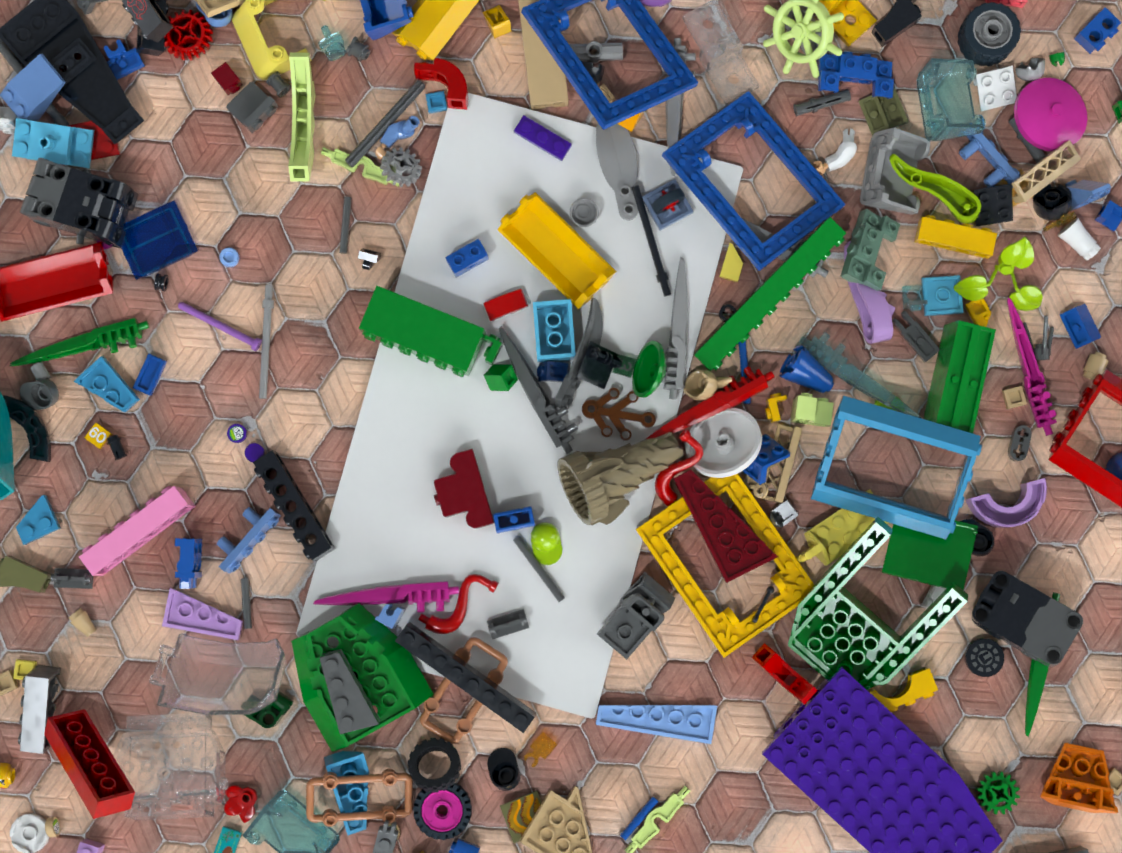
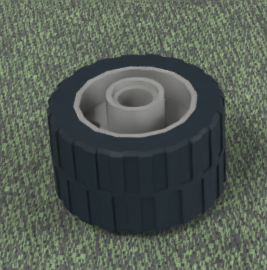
M983 3L975 7L959 28L957 42L961 53L971 63L979 66L997 65L1002 60H1005L1020 39L1021 28L1020 22L1016 17L1017 15L1009 7L1001 3Z

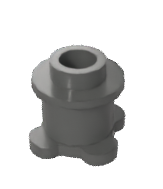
M356 36L346 49L348 56L351 57L353 55L360 62L366 60L371 52L369 45L360 43Z

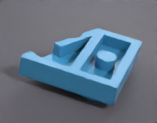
M42 495L16 526L23 545H27L61 529L46 495Z

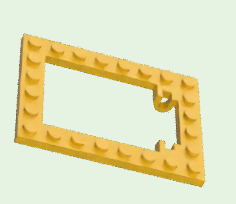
M738 473L724 478L710 477L704 483L717 496L726 491L752 531L778 556L773 561L780 572L772 576L770 580L777 586V591L780 594L765 604L756 623L752 622V618L758 609L740 622L729 607L717 614L663 536L665 532L691 515L683 497L635 529L723 658L795 609L814 587L813 582Z

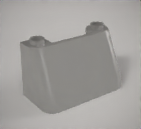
M895 127L874 133L868 150L860 195L861 204L911 215L918 214L920 200L917 196L912 195L914 186L909 185L898 176L890 163L889 157L892 154H896L905 163L917 168L918 161L928 156L931 140Z

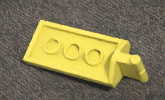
M870 489L866 491L867 493L873 494ZM839 509L804 533L809 548L796 556V559L799 563H802L816 556L825 566L829 565L853 544L875 518L846 509Z

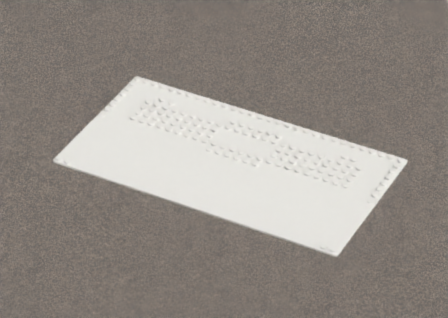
M468 93L467 110L447 108L394 293L485 329L487 336L493 334L499 337L502 347L494 364L512 365L499 332V328L502 326L538 379L537 368L541 362L537 363L533 302L567 300V298L497 230L502 224L500 220L507 213L509 215L514 213L521 205L519 202L525 195L530 196L536 192L617 271L608 283L593 295V298L597 299L602 313L603 329L600 346L618 354L617 357L623 360L621 368L626 365V369H629L630 365L628 362L631 363L632 367L629 371L613 368L605 389L581 380L579 388L573 395L571 406L567 407L569 412L561 417L566 422V427L573 423H576L578 426V430L571 433V436L573 435L575 439L569 442L573 451L566 454L562 446L556 448L531 405L519 379L509 391H491L483 375L492 365L485 362L486 357H484V353L487 347H491L492 344L483 341L470 375L460 377L453 374V371L449 368L442 370L437 368L432 361H428V363L422 362L412 353L410 356L399 352L400 350L397 347L393 346L390 349L383 346L380 342L326 528V534L336 549L319 559L316 563L296 635L299 637L308 631L310 632L354 606L313 604L318 599L383 586L447 581L449 587L459 586L460 591L461 584L466 577L472 574L482 575L491 581H497L499 584L494 593H492L486 586L478 582L471 583L468 592L466 616L463 623L454 632L445 635L433 633L424 629L426 624L418 619L421 614L429 618L432 615L439 618L450 617L456 608L459 594L450 595V602L444 601V611H436V602L430 604L429 602H424L425 612L423 613L417 612V603H413V605H409L408 601L402 604L393 603L390 610H395L397 607H403L406 610L396 628L386 627L398 637L404 627L411 622L454 654L459 648L464 647L470 638H479L507 657L508 664L503 671L504 678L498 685L512 696L592 719L596 715L613 648L600 638L597 633L622 605L620 599L630 589L643 542L635 529L649 519L656 494L655 480L659 473L655 474L653 479L638 485L639 489L624 495V499L629 500L630 505L612 523L605 525L599 522L594 525H587L579 519L565 495L558 474L557 462L560 458L576 451L603 452L610 448L617 449L628 443L634 445L645 440L662 426L676 418L683 390H677L676 400L669 399L670 390L663 389L664 383H661L648 397H639L636 403H631L620 410L642 415L645 412H651L656 417L655 424L650 428L643 427L641 422L620 419L625 428L629 429L632 433L628 441L620 438V433L608 416L600 415L605 424L613 430L610 437L602 436L601 429L594 419H588L583 415L582 406L587 400H599L608 394L611 388H617L620 395L616 400L611 399L602 407L610 409L626 398L628 393L633 391L632 376L636 359L641 349L649 341L659 342L665 351V356H667L666 350L670 348L672 308L680 257L685 262L688 298L685 387V381L688 376L726 232L677 173L675 176L671 174L670 165L662 157L663 152L668 149V146L631 137L637 160L635 186L639 185L641 195L644 196L676 179L693 210V214L659 231L645 206L662 265L669 278L667 281L671 295L664 297L661 285L656 278L657 271L639 211L633 220L627 221L621 218L615 192L607 183L602 172L596 147L597 127ZM523 115L572 144L563 161L558 160L514 133V129ZM711 158L712 164L702 172L733 207L743 168ZM626 188L621 190L623 194H628ZM578 199H591L598 207L599 216L596 222L589 227H580L570 218V208ZM626 207L625 211L631 213L632 208ZM479 239L488 254L489 260L456 278L445 257ZM518 289L523 290L529 307L513 314H507L494 321L489 320L483 303ZM591 300L580 309L572 303L575 353L585 332ZM573 360L554 361V362L568 363V372H570V368H571V365H572ZM551 381L539 382L551 400L550 404H555V398L562 383ZM613 390L610 392V395L616 397L617 392ZM630 394L629 399L632 401L636 400V395ZM589 406L588 411L591 413L594 412L595 407ZM646 416L644 420L646 423H650L652 418ZM609 428L603 430L605 435H609L611 432ZM627 431L622 433L623 438L629 437ZM473 449L492 516L495 513L531 506L535 526L542 522H548L558 529L562 545V555L552 565L541 563L540 565L565 597L562 601H557L513 541L516 537L520 536L533 554L531 532L535 526L497 534L495 524L479 529L471 528L466 522L468 512L448 518L443 516L440 505L437 506L434 495L437 494L434 480L456 474L450 466V459L454 454ZM387 604L363 606L376 617L379 616L383 607ZM524 609L529 625L528 629L492 640L488 629V620ZM336 637L328 638L330 646L336 647L339 641ZM475 645L470 651L471 657L467 662L486 677L500 663L499 660ZM412 654L422 672L444 677Z

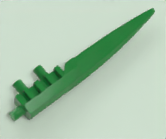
M136 318L96 328L90 332L34 351L11 362L10 366L53 360L89 350H97L100 347L106 349L108 348L107 345L110 346L111 353H117V343L121 342L124 344L126 340H128L129 348L137 347L135 338H142L141 330L148 329L149 323L148 321L138 323Z
M1053 592L1052 598L1059 602L1061 594ZM1033 659L1030 667L1025 715V734L1028 737L1036 717L1049 669L1048 666Z

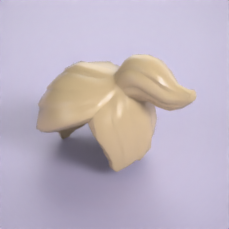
M696 370L686 378L684 393L697 401L707 400L715 394L718 388L728 386V383L732 382V377H716L709 370Z

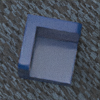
M1110 200L1104 204L1095 220L1111 231H1115L1122 221V207Z

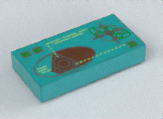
M223 826L214 853H235L242 832Z

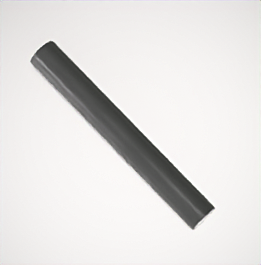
M344 197L339 251L341 254H347L351 197Z

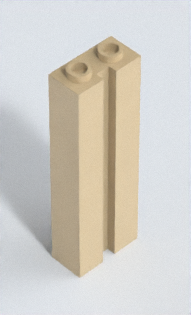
M518 0L531 110L568 106L565 74L521 13L523 7L539 0Z

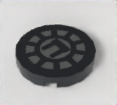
M979 638L967 646L965 663L973 674L980 677H990L1001 670L1004 664V653L997 642L991 639Z

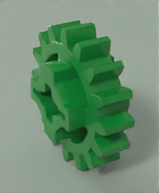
M991 771L990 777L984 774L985 780L978 781L981 787H976V790L980 791L976 798L982 799L979 804L981 806L986 805V811L989 812L992 809V813L997 815L999 810L1001 814H1005V809L1012 811V804L1017 806L1014 800L1015 798H1020L1016 794V791L1020 790V788L1014 786L1017 781L1014 779L1010 780L1011 775L1006 774L1004 776L1001 771L996 775L994 771ZM998 780L997 783L990 784L992 781ZM992 788L999 790L1004 797L998 796ZM1005 801L1004 804L996 806L999 802Z

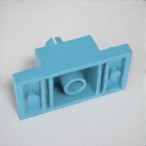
M16 118L12 156L36 161L38 158H44L61 165L90 168L95 130Z

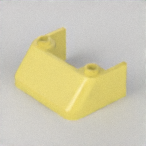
M245 0L232 16V22L257 77L261 80H267L275 72L282 74L291 70L289 56L285 48L280 45L268 48L254 18L255 15L264 10L266 5L277 0ZM305 48V49H302V50H300V51H298V52H296V53H308V52H307V50H306V48Z

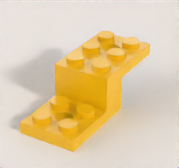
M819 0L827 8L830 15L840 12L844 14V18L833 23L835 34L848 47L877 22L858 0ZM851 16L855 19V23L849 25L846 23L845 18Z

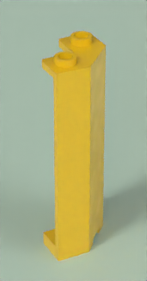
M417 0L412 7L414 17L411 18L412 22L395 30L392 34L397 37L396 41L403 47L405 45L413 47L421 59L433 61L479 0Z
M536 192L530 196L525 195L519 202L521 204L519 208L511 215L507 213L500 220L502 224L497 230L567 299H571V302L580 309L593 298V295L600 288L602 289L617 271Z

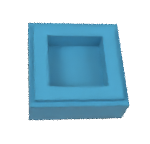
M444 91L425 94L429 114L447 111Z

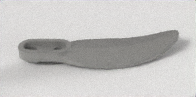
M597 123L596 147L602 172L607 183L615 192L621 218L627 221L633 220L638 214V208L631 188L635 186L637 177V160L632 138L628 130L619 124L603 130L599 123ZM626 188L628 194H623L621 190ZM626 207H631V208H632V212H631V213H627V212L625 211V208H626Z

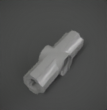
M592 41L588 44H569L580 61L598 63L599 61L623 60L622 43H599ZM592 49H596L599 51V54L591 55L589 52Z

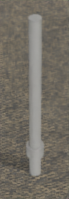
M265 285V299L262 302L264 318L259 399H267L271 313L274 308V300H272L273 285Z

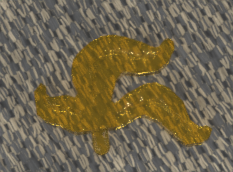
M1075 212L1063 215L1060 220L1044 227L1043 230L1046 232L1054 227L1059 228L1076 219L1077 215Z

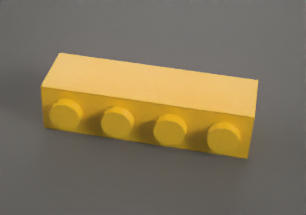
M926 215L918 222L914 242L989 259L993 256L997 233L992 232L988 228H981L980 230L973 228L974 226L970 224L958 225L952 220L945 219L940 221L936 220L934 216Z

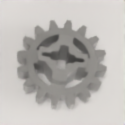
M401 147L399 151H396L395 148L391 152L387 151L381 160L380 169L383 170L382 176L387 175L386 181L392 180V185L394 186L396 183H399L400 187H403V184L410 187L411 182L415 184L421 175L420 171L422 169V166L419 165L420 159L415 160L416 154L410 155L409 149L403 152Z

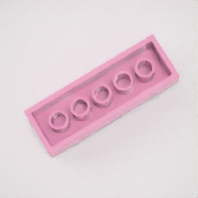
M177 486L166 487L161 491L162 495L157 499L154 497L145 503L146 507L141 511L138 509L131 513L129 520L126 522L121 521L115 525L113 532L110 534L105 533L99 537L97 544L94 546L89 545L83 549V554L79 558L92 576H104L196 507L183 488Z

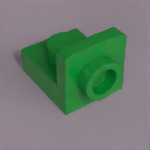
M493 334L489 336L484 335L483 340L492 344L491 347H487L484 353V357H486L485 362L493 365L502 347V342H500L499 337Z

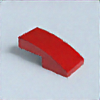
M522 289L509 292L483 303L490 321L529 307Z

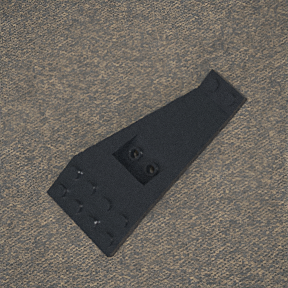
M34 0L0 27V39L25 66L39 54H43L66 82L59 91V94L101 128L114 144H117L144 121L129 102L81 16L67 0ZM77 52L81 54V59L79 60L74 58V54ZM60 65H65L67 70L65 72L60 71Z

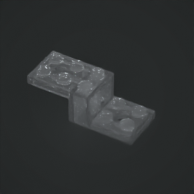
M711 0L682 16L683 21L700 49L699 59L725 105L737 100L746 92H752L759 88L758 82L741 54L743 45L717 0ZM710 20L713 23V27L705 28L703 22ZM731 75H735L738 77L739 82L732 84L728 78Z

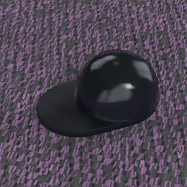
M964 519L959 521L978 526L972 555H988L995 546L992 532L975 520Z
M499 748L493 751L487 761L492 783L502 791L514 789L521 779L515 754L508 748Z

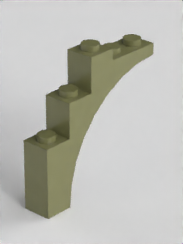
M5 556V558L1 559L0 587H23L39 593H45L51 581L50 573L12 556Z

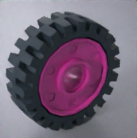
M456 783L448 786V789L445 791L439 790V792L433 793V791L426 792L422 789L417 795L413 815L417 826L426 836L436 840L451 839L458 836L467 827L472 813L471 800L462 786ZM445 805L448 813L445 815L440 814L437 810L438 806Z

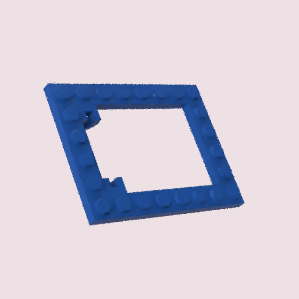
M539 0L522 8L521 13L603 130L697 87L698 81L640 0H608L606 9L609 11L620 7L669 77L612 103L607 100L561 34L570 25L569 16L566 11L592 0Z
M749 91L662 154V157L758 271L762 270L846 205ZM734 126L738 129L745 128L744 137L746 139L757 132L817 202L764 243L759 240L702 172L712 164L710 155L703 148Z

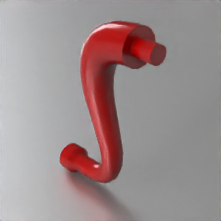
M687 429L680 434L679 439L691 445L695 449V454L690 458L669 465L668 468L662 470L657 475L655 480V491L666 506H670L678 500L676 499L678 494L670 486L671 479L678 473L697 464L704 454L701 444L691 436Z
M469 575L461 584L456 608L450 617L439 618L432 615L429 618L421 614L418 620L426 624L424 629L433 633L444 635L452 633L460 627L466 616L468 592L471 583L478 582L486 586L492 593H494L499 583L495 580L491 581L482 575Z

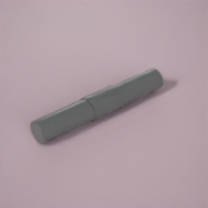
M242 578L241 591L244 629L252 628L249 578Z

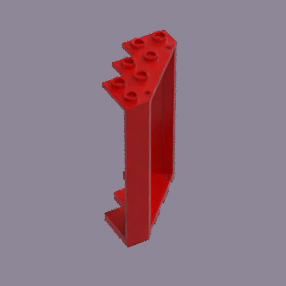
M1106 369L1102 375L1098 374L1094 378L1091 387L1087 386L1082 392L1081 396L1083 398L1078 404L1079 407L1076 410L1072 409L1067 416L1069 420L1063 427L1064 430L1062 432L1058 431L1052 440L1054 443L1049 449L1051 453L1048 460L1122 508V480L1067 445L1100 392L1122 406V379Z

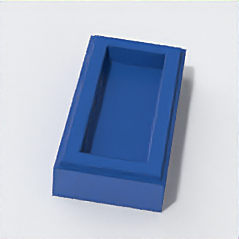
M148 353L133 389L152 396L167 361Z

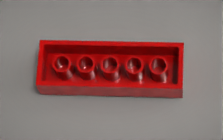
M82 709L48 717L44 735L92 818L96 819L131 809L135 791L87 711Z

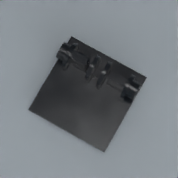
M1012 184L974 189V194L981 202L980 214L975 220L976 227L1013 221Z
M590 341L576 377L605 389L612 369L620 368L622 361L617 357V353Z

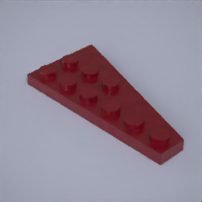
M692 470L673 478L725 583L778 557Z

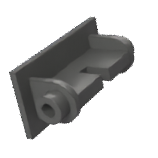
M55 568V573L51 574V582H54L55 588L93 589V576L88 569Z
M524 609L487 621L492 640L529 628Z

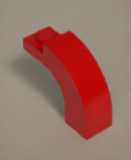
M435 58L434 64L415 62L414 73L416 79L437 81L444 84L448 88V108L467 110V84L463 73L458 67L440 58Z
M765 643L751 657L773 679L804 705L816 693L817 689L792 669Z

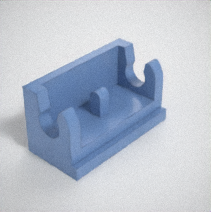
M387 604L383 607L379 616H376L375 620L393 629L396 628L406 609L397 607L395 610H390L393 604Z

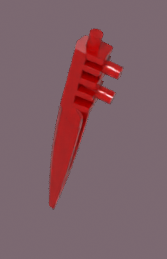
M749 366L746 367L744 372L747 378L743 376L740 378L741 381L737 383L734 376H729L732 377V382L729 383L731 387L725 386L723 391L713 394L714 396L682 413L646 439L657 438L668 432L676 433L728 408H733L767 389V381L775 378L773 372L770 371L763 375L760 369H757L756 373H754Z

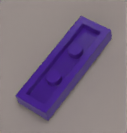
M524 115L514 129L515 134L560 161H563L572 146L570 142Z

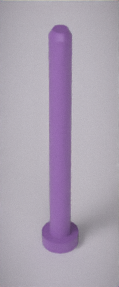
M184 302L178 304L179 309L251 346L252 350L257 351L260 348L262 339L258 337L253 339Z

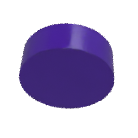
M257 443L249 444L245 449V457L250 462H254L265 455L264 448Z

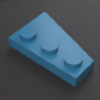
M104 356L98 358L74 380L75 383L82 385L88 391L103 398L104 401L122 412H127L140 400Z

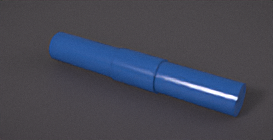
M652 796L620 836L627 840L659 801Z

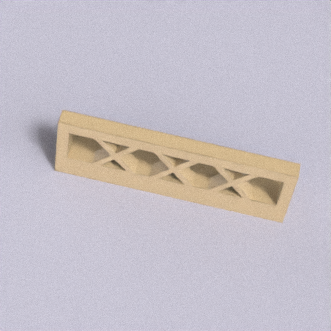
M1070 140L1064 142L1011 183L1017 193L1012 197L1015 204L1026 202L1081 160ZM1067 147L1070 155L1062 158L1063 150ZM1049 160H1056V164L1048 169ZM1041 170L1042 174L1034 179L1035 171ZM1023 180L1029 181L1028 185L1021 189L1019 183Z
M777 425L774 440L776 442L779 441L780 445L785 449L784 445L788 443L787 450L790 452V457L769 467L770 472V468L777 465L781 473L780 477L773 480L768 472L767 479L769 478L771 482L766 485L768 486L772 483L776 490L774 498L766 496L761 499L779 504L783 503L802 428ZM781 429L791 432L790 439L784 443L779 437ZM762 487L760 488L759 494H761V493L763 492V488H762Z

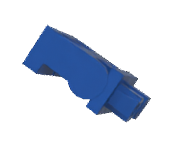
M175 538V546H180V560L177 562L178 572H175V578H180L179 588H197V578L202 577V572H198L201 568L202 539Z

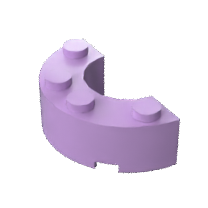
M1043 478L1020 484V497L1010 507L998 505L992 500L989 493L965 500L970 511L983 523L998 528L1015 527L1027 523L1039 513L1046 498V480Z

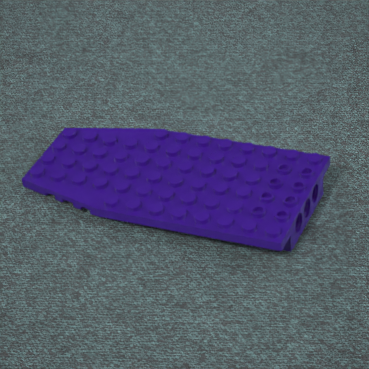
M842 667L829 680L825 678L816 688V693L805 705L802 703L773 734L774 740L762 751V755L870 853H992L1003 841L960 775Z

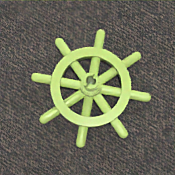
M788 0L778 10L770 5L764 6V11L773 16L774 21L773 37L764 40L763 46L769 47L776 44L782 55L787 58L783 67L784 74L790 72L794 62L809 63L812 76L818 78L820 73L816 60L824 56L827 51L832 52L836 56L842 55V50L832 44L834 35L833 23L844 18L843 13L830 15L827 8L819 0ZM799 5L808 7L804 18ZM791 10H793L796 21L788 17ZM814 13L819 20L811 21ZM785 24L792 28L791 31L785 32ZM822 31L821 36L816 34V32ZM795 38L794 43L791 47L787 40ZM810 40L819 44L815 51L812 49ZM801 43H803L806 54L798 52Z

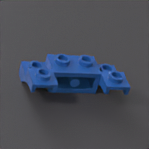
M842 52L840 56L825 54L816 62L820 73L818 77V91L825 90L837 93L839 91V81L861 84L872 83V97L893 98L894 79H891L892 62L877 60V58L871 57L870 54H860V56L853 55L852 52Z

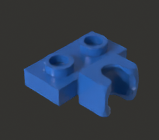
M120 39L116 41L118 45L116 51H111L108 46H104V50L110 59L107 63L117 80L145 67L139 53H136V48L127 51Z

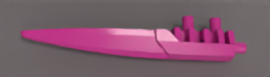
M1008 297V311L1024 374V388L1037 428L1043 427L1046 436L1052 435L1051 425L1057 423L1056 419L1053 420L1056 412L1049 408L1053 406L1052 402H1047V399L1050 398V393L1048 391L1044 392L1047 386L1044 384L1043 372L1040 373L1023 323L1012 300Z
M448 581L383 586L318 599L313 604L356 605L360 603L361 605L402 604L408 601L409 605L417 603V612L423 613L425 612L424 602H429V604L436 602V611H444V601L450 602V595L459 594V586L449 587Z

